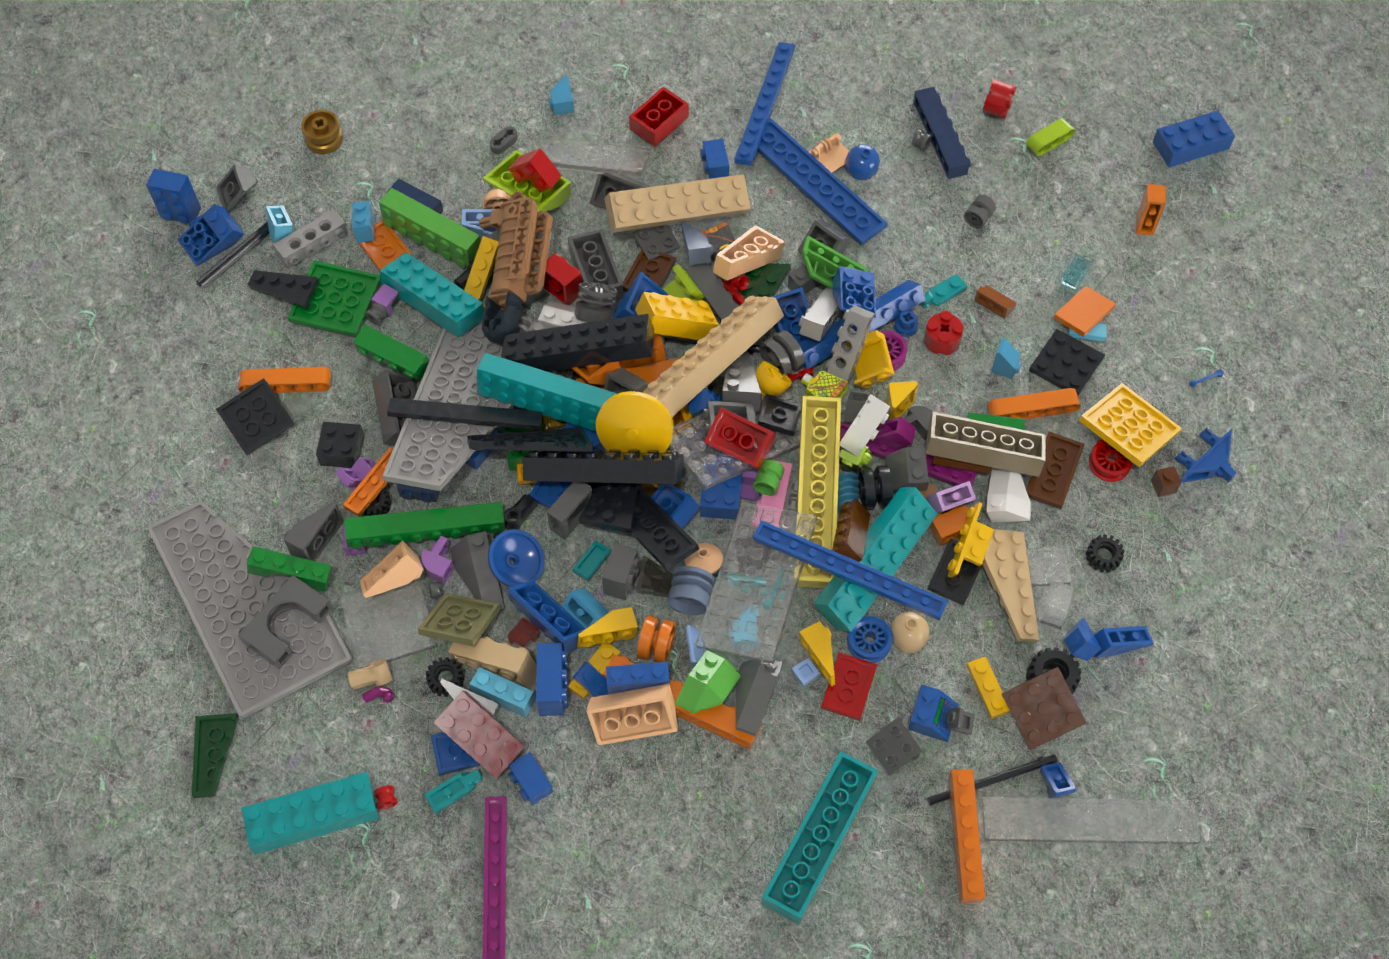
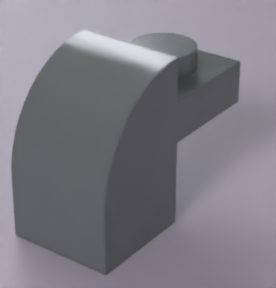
M924 406L908 408L907 417L903 418L916 428L924 440L927 438V428L933 411Z

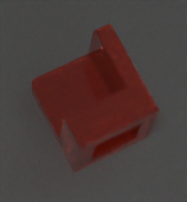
M522 618L507 636L509 643L512 645L516 642L521 647H524L530 639L536 642L540 634L536 626Z

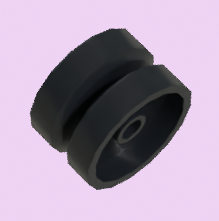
M887 465L876 466L874 473L870 467L859 468L858 486L861 504L866 510L874 509L877 503L881 508H885L893 498L889 467Z

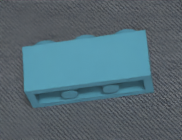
M481 667L478 668L469 684L472 692L498 703L499 706L525 718L536 701L534 691Z

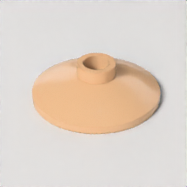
M699 543V550L684 559L685 566L698 567L711 574L719 570L723 564L721 550L709 543Z

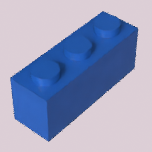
M668 662L606 667L608 694L668 683L670 685Z

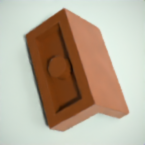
M988 285L985 287L980 286L976 292L975 302L1004 319L1016 306L1015 301Z

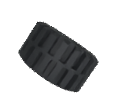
M1049 647L1045 651H1039L1033 657L1027 670L1026 679L1035 678L1043 674V670L1053 669L1058 666L1073 695L1081 680V668H1078V660L1074 661V656L1066 654V650L1059 651L1057 647L1051 650Z

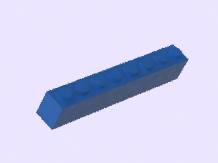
M907 280L876 298V317L873 318L868 333L898 317L902 312L910 310L925 301L921 284ZM843 318L831 325L821 341L807 338L799 343L805 358L804 364L801 365L802 367L809 369L834 354L831 351L834 344L838 343V331L845 323ZM851 324L852 329L858 331L857 327Z

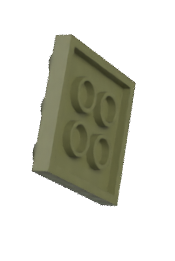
M446 593L420 625L418 633L421 636L474 646L500 611V604Z

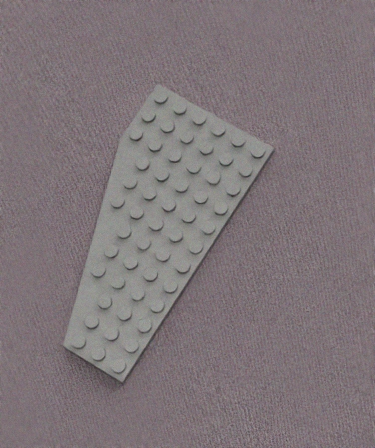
M482 321L460 338L443 328L414 400L512 409L514 405L477 394V367L485 353L501 357L503 344L493 343L485 337L482 331ZM406 418L383 473V481L441 491L475 452V450L469 449L467 436L491 434L497 426Z

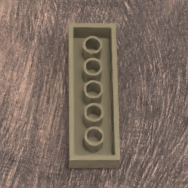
M932 412L927 428L925 453L1039 477L1045 463L1046 434Z

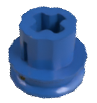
M906 310L895 320L894 329L903 337L913 336L918 330L919 322L914 312Z

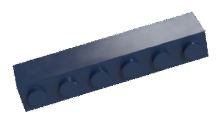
M935 87L915 91L913 103L927 134L932 135L931 143L947 178L952 179L968 175V170L971 166L970 158L966 157L964 146L960 144L957 131H954L952 120L947 116L946 107L941 103L940 94L936 92Z

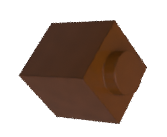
M1175 466L1156 470L1151 483L1157 496L1162 497L1176 493L1182 481Z

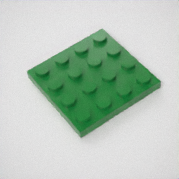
M314 260L307 276L317 277L320 282L307 310L302 309L298 305H293L288 315V321L357 337L365 321V313L372 305L371 299L377 293L381 284V276Z

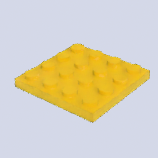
M1123 383L1085 412L1079 419L1082 424L1138 467H1141L1178 435L1182 429Z

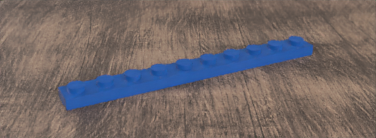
M778 43L735 155V164L752 166L795 51V44Z
M762 520L753 536V540L939 621L948 603V600Z

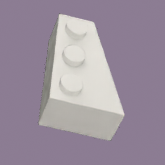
M870 394L842 438L840 449L858 457L863 446L869 448L866 444L869 439L874 440L879 432L876 428L880 423L884 424L889 417L887 411L890 406Z

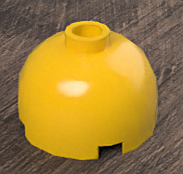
M762 361L755 371L763 396L766 394L771 396L782 395L792 384V381L786 374L782 375L777 367L766 361Z

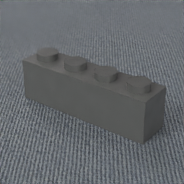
M706 263L696 264L685 269L705 296L702 300L709 304L718 324L721 323L722 319L732 314L736 307L740 306L733 301L731 293L725 290L721 279L714 275L710 265L708 266Z

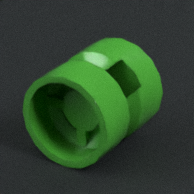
M765 459L754 479V490L766 496L775 495L780 485L779 480L782 479L785 468L783 465L774 460Z

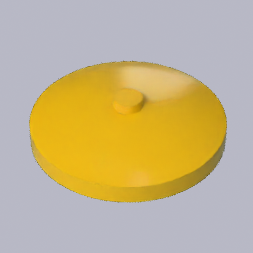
M627 391L610 397L601 406L596 418L597 436L608 452L611 449H620L621 452L637 449L640 450V453H647L648 450H659V453H665L674 433L673 420L666 407L656 398L641 392Z

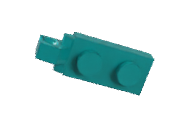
M955 274L929 289L925 293V301L921 302L920 305L924 309L932 304L939 307L966 291L968 286Z
M478 769L469 774L466 772L461 774L460 772L427 792L424 796L434 813L437 814L472 792L476 788L475 784L483 778Z

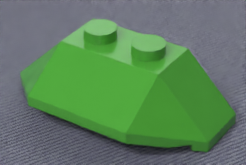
M806 237L802 253L809 277L833 290L832 279L840 266L868 272V269L814 238Z
M706 650L689 673L675 705L693 714L699 712V710L721 705L738 683L741 675L731 660L713 651Z

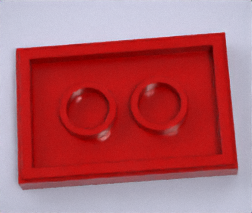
M839 652L834 665L835 685L831 687L828 684L821 709L860 721L878 664Z

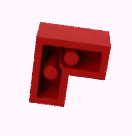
M541 148L519 156L508 168L518 183L530 179L540 193L551 189L562 176Z

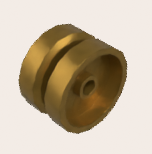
M315 110L303 118L301 130L310 151L321 155L330 154L341 146L343 134L339 120L334 113L328 110Z

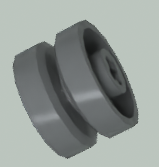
M780 331L772 339L769 338L759 346L763 361L777 367L782 375H788L792 369H797L805 362L800 345L787 331Z

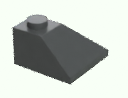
M234 164L216 186L222 206L228 212L255 185L256 179L252 169Z

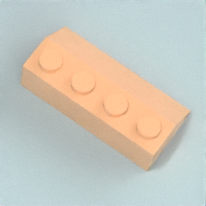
M669 683L592 697L586 710L598 746L678 731L675 701Z

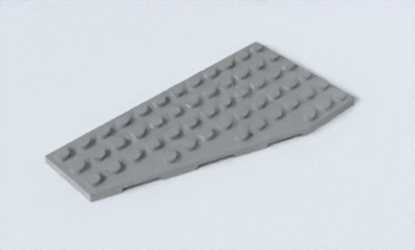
M198 501L147 526L241 720L353 662L329 614L318 623L304 612L292 609L280 613L274 619L271 625V634L288 645L292 652V655L280 669L243 644L238 636L242 627L249 624L254 618L255 613L267 604L268 599L278 592L283 582L289 579V577L272 575L266 578L247 573V562L253 546L202 501Z

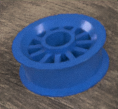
M873 616L862 617L852 632H848V650L853 657L872 663L879 662L890 651L893 640L892 631L888 624L880 618ZM870 637L874 639V642H868L865 638Z

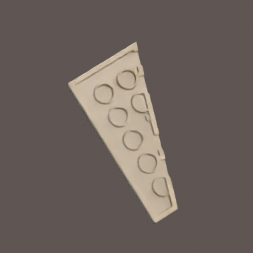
M994 529L983 560V567L994 591H997L1001 600L999 602L1002 608L1005 607L1009 616L1008 622L1017 642L1036 643L1039 641L1024 532Z

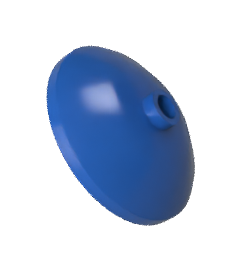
M507 530L499 534L492 541L488 550V564L492 574L499 582L508 587H514L532 580L535 582L540 577L544 568V553L539 542L529 533L522 530ZM509 559L513 560V565L509 563Z

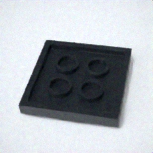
M1056 329L1030 366L1029 372L1061 389L1074 388L1079 396L1103 361L1105 354Z
M264 378L216 408L246 455H249L295 425Z

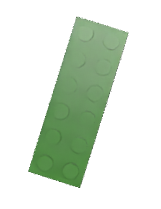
M393 188L379 201L383 223L386 227L397 230L403 236H408L415 243L426 246L430 251L437 252L443 258L455 262L461 268L467 269L470 261L475 259L480 245V236Z

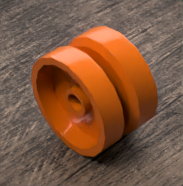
M647 615L639 637L637 658L649 660L653 654L654 662H667L674 642L676 622L665 619L660 625L658 617Z

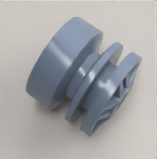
M677 567L673 573L672 587L669 590L667 604L670 608L683 614H705L710 603L709 594L712 593L714 576L698 567Z

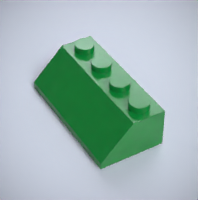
M365 324L353 341L359 354L363 356L369 355L375 362L379 364L383 362L391 370L403 372L402 374L409 379L415 378L420 381L430 361L426 354Z

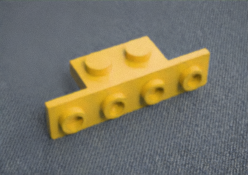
M980 502L970 506L966 513V517H968L966 524L960 530V541L954 547L955 555L947 568L949 570L948 577L950 578L958 575L963 559L977 566L983 563L994 529L977 522L982 507Z

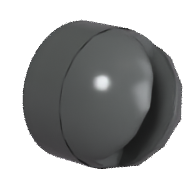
M439 582L429 583V592L432 599L440 597L444 590L439 591V588L443 587Z

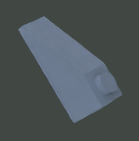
M681 222L682 238L689 265L711 263V255H714L713 245H709L708 238L686 222Z

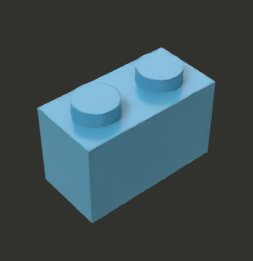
M370 201L352 203V229L357 243L375 241V215Z
M585 588L571 591L561 606L585 629L609 613Z

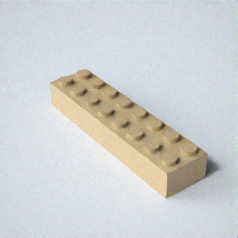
M744 174L611 192L604 198L611 233L745 214L751 209Z

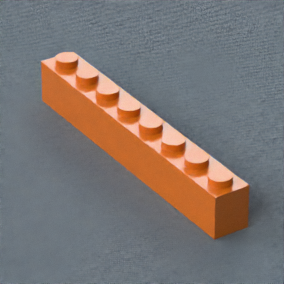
M614 654L608 666L632 665L635 663L623 655L617 656ZM605 670L603 676L607 679ZM669 680L674 701L676 702L684 684L677 680ZM721 704L709 709L699 710V712L693 714L675 705L676 716L751 750L761 730V724L756 736L736 730V707L734 706L728 707Z

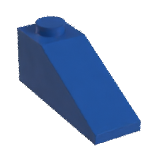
M1146 626L1103 628L1094 635L1102 648L1095 654L1096 658L1111 657L1154 644Z

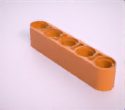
M326 367L246 369L240 372L238 390L243 392L264 378L274 393L323 392L330 389L331 370Z
M1068 388L994 399L987 403L989 415L1032 419L1078 411L1081 405L1076 390Z

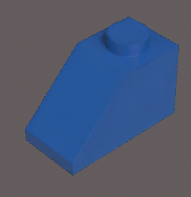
M1084 618L1068 630L1064 639L1071 654L1086 661L1102 649Z

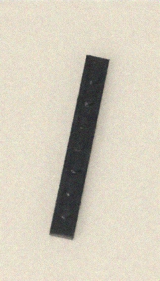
M390 398L387 416L540 430L543 412Z

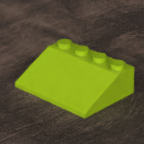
M517 149L483 177V181L505 191L510 197L515 192H521L526 197H530L537 204V212L560 207L571 197V182L562 176L551 189L541 193L535 188L530 179L518 183L508 170L519 156L524 155Z

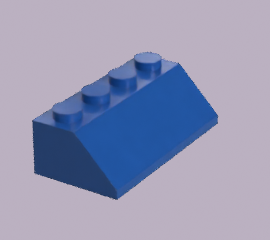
M532 580L507 590L511 603L533 625L537 626L547 638L551 639L554 643H562L563 650H566L567 653L579 648L577 647L578 634L584 631L585 628L538 584Z

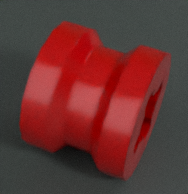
M387 785L374 790V796L378 800L376 805L379 810L389 809L398 804L397 798L394 797V786Z

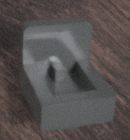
M960 707L949 709L947 730L966 735L972 734L975 714L965 712Z

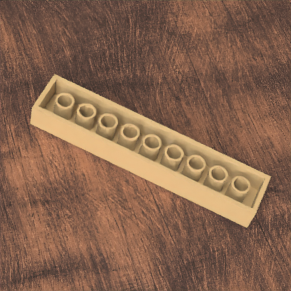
M750 296L746 298L741 306L736 307L732 314L722 319L717 327L712 328L707 336L698 340L693 348L687 350L682 358L676 360L673 366L662 372L660 377L651 382L648 388L641 393L656 398L673 417L784 317L776 298L767 296Z

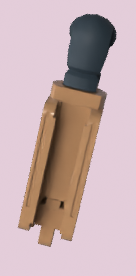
M515 192L510 197V201L503 202L500 205V209L492 210L491 216L479 219L481 228L493 227L496 230L500 229L491 295L486 296V307L484 308L482 318V331L485 337L496 344H503L504 335L517 333L520 320L519 310L522 304L526 302L527 295L539 293L544 285L553 218L546 211L537 212L536 202L521 192ZM544 232L543 237L538 239V236ZM539 265L538 270L533 272L534 267Z

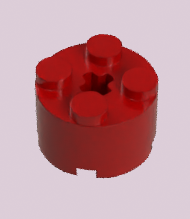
M994 79L989 88V94L986 96L983 112L1005 119L1013 103L1012 97L1015 95L1017 86Z
M949 311L933 315L927 322L924 342L928 350L934 354L942 353L944 355H950L957 351L964 330L960 319Z

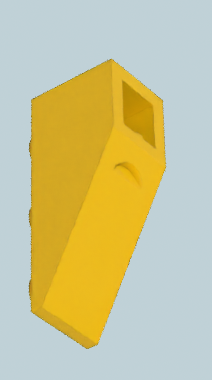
M632 607L612 610L578 634L577 647H591L596 644H610L613 641H628L636 638L638 625Z

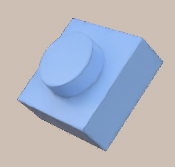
M809 658L791 669V672L802 687L820 676V673Z

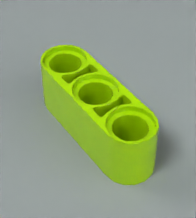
M1060 118L1031 135L1026 141V145L1037 156H1041L1070 139L1075 133V129L1064 118Z

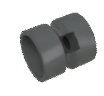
M986 195L977 196L964 213L965 221L974 228H982L996 210L995 202Z

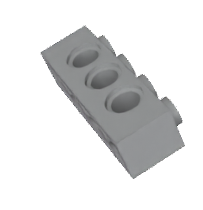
M333 209L274 243L273 246L276 255L287 268H290L334 241L343 238L348 234L345 222Z
M856 305L846 310L843 320H845L844 326L840 327L837 334L839 337L838 343L834 344L831 353H834L833 357L829 359L826 365L827 373L847 382L852 379L875 313ZM851 324L855 325L858 331H854ZM845 341L850 342L852 348L848 347ZM840 358H843L846 364H843L840 361Z

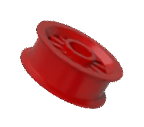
M1103 439L1094 445L1089 457V467L1093 474L1107 482H1117L1124 479L1129 474L1133 465L1128 458Z

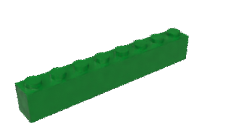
M502 502L344 518L347 547L353 549H360L363 545L364 547H379L383 544L398 545L402 540L404 542L411 541L416 543L428 539L439 540L440 536L459 538L484 531L491 534L504 531Z

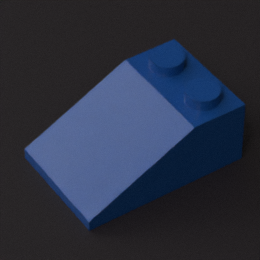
M641 272L618 304L612 318L638 315L635 308L643 292H654L668 296V293Z
M803 287L773 296V298H776L784 315L773 326L776 333L782 330L787 331L796 339L798 344L809 338L799 334L801 329L799 326L802 316H805L809 308Z

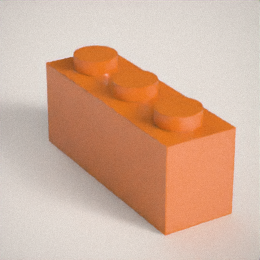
M1147 184L1136 215V234L1154 235L1166 204V186Z

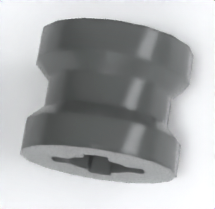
M919 129L915 133L911 144L919 146L921 150L925 151L932 140V135L925 134L923 130Z
M376 302L365 313V317L374 325H380L381 319L388 315V311Z

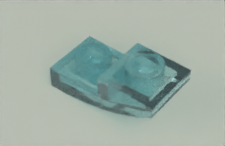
M1076 254L1059 281L1076 289L1093 262Z

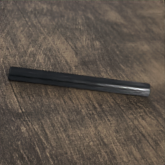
M268 222L264 223L196 281L198 287L201 289L207 287L269 234Z

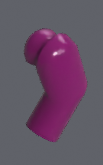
M376 686L362 694V698L366 703L377 697L383 698V701L386 703L394 699L393 691L390 688Z

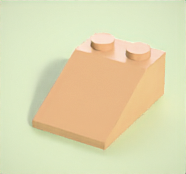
M402 540L359 580L363 596L368 598L418 579L424 570L419 555Z

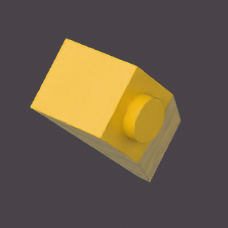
M818 621L799 631L800 643L832 687L835 685L831 646L832 634L827 626L824 627Z

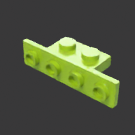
M864 446L858 457L843 449L839 454V457L843 458L841 462L852 468L854 465L860 468L868 467L873 459L871 456L872 452Z

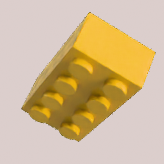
M643 292L635 308L638 315L649 314L654 327V334L700 340L707 336L712 328L719 325L709 304L703 300L697 301L690 300L689 298H678L672 295L666 296L654 292Z

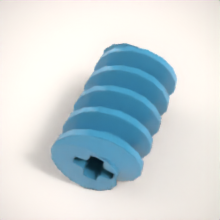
M842 473L838 477L837 513L839 514L840 508L845 502L860 499L859 494H857L859 493V488L857 487L858 475L856 473Z

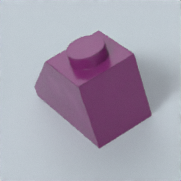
M903 417L885 421L884 424L880 423L876 428L879 431L873 441L869 440L896 448L912 445L916 428Z

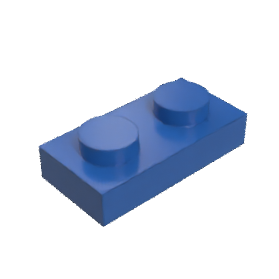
M584 662L572 678L593 697L608 695L607 679L589 662Z

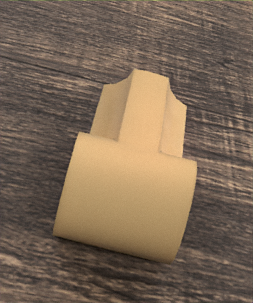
M385 659L374 661L367 667L348 673L349 683L354 690L372 684L381 686L392 681V675Z

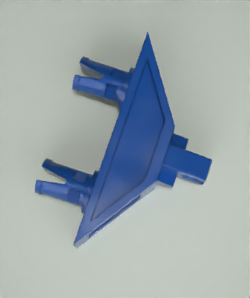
M1206 427L1199 437L1212 447L1199 460H1193L1183 450L1175 457L1176 461L1188 469L1181 479L1182 482L1213 478L1215 475L1221 476L1230 482L1235 477L1237 472L1228 462L1232 429L1219 438Z

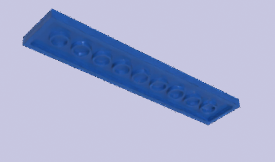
M771 118L768 120L757 151L857 243L863 245L887 227V222L774 120Z

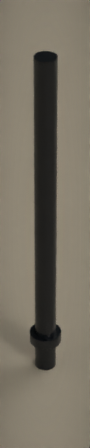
M1055 754L1045 758L1041 756L1036 761L974 782L975 790L1039 769L1041 766L1057 763V757ZM950 790L928 797L927 802L929 806L950 799Z

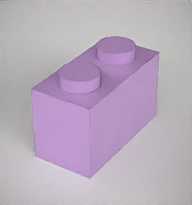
M970 481L927 496L929 504L937 513L976 499Z

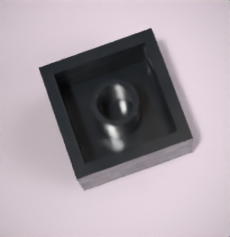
M323 422L316 451L320 466L353 467L361 455L364 441V433L360 424Z

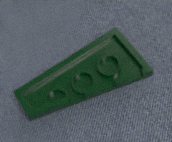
M238 713L196 716L191 795L193 798L215 797L239 718Z

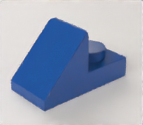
M1061 762L1041 766V774L1048 785L1049 799L1076 792V787Z

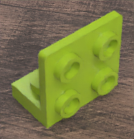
M679 264L672 268L676 273L675 279L663 288L668 295L697 301L705 297L689 274Z

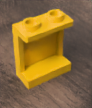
M877 330L868 333L855 368L857 380H854V385L866 389L876 382L886 381L890 376L895 375L885 336ZM847 342L846 345L852 348L851 343Z

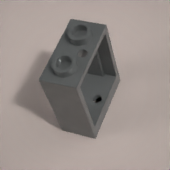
M708 401L707 407L703 409L702 413L703 420H706L704 435L708 434L720 408H724L756 424L753 403Z
M573 482L547 510L550 530L564 540L580 524L579 517L592 496V488L587 482Z

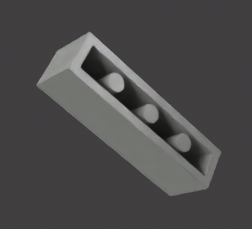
M826 287L822 293L818 294L817 299L812 302L811 308H808L805 316H802L799 326L801 329L799 334L821 341L841 312L832 289Z

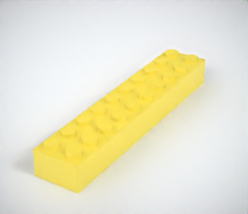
M803 396L801 403L796 535L832 550L837 529L841 398ZM798 559L794 561L793 587L825 589L835 576Z

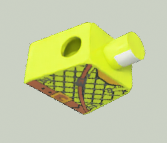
M820 371L815 378L806 373L801 380V383L807 386L805 396L841 399L847 393L849 383L825 371Z

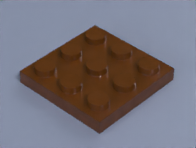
M1058 666L1002 693L1030 750L1087 724Z

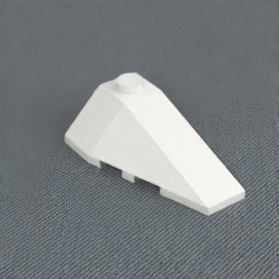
M992 468L987 496V514L991 523L1030 521L1031 502L1020 473Z

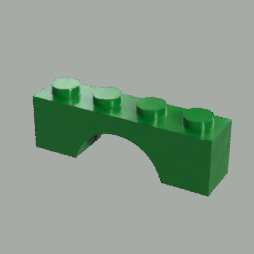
M253 546L247 562V573L266 578L272 575L286 577L294 575L312 589L326 592L331 576V565Z

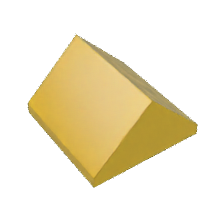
M916 381L889 383L885 401L890 406L887 411L889 415L888 420L902 417L908 408L914 404L919 383Z

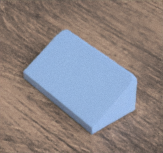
M687 625L686 638L691 669H693L705 651L701 631L691 625Z

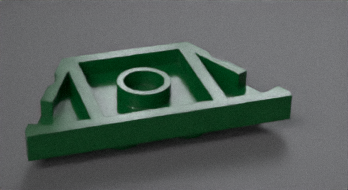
M769 263L745 273L749 279L747 289L743 291L738 288L737 291L745 299L750 296L773 297L790 271L791 264Z

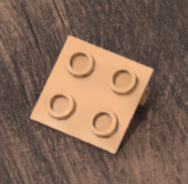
M838 133L832 134V137L820 142L818 146H814L809 151L831 173L844 166L849 152L840 143L841 136Z

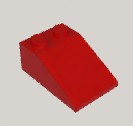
M720 408L704 443L760 470L776 438V434L724 408Z

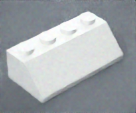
M553 301L543 306L538 319V323L551 327L588 322L575 317V307Z

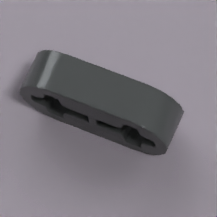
M510 126L501 130L490 140L491 151L495 154H501L517 141V130Z

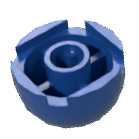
M866 144L857 145L848 152L844 163L845 169L855 179L868 180L877 173L880 158L873 147Z

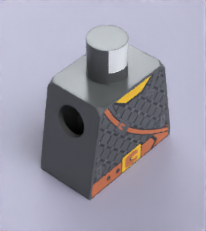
M727 221L700 232L708 238L709 245H713L714 255H711L713 262H715L716 255L735 241Z

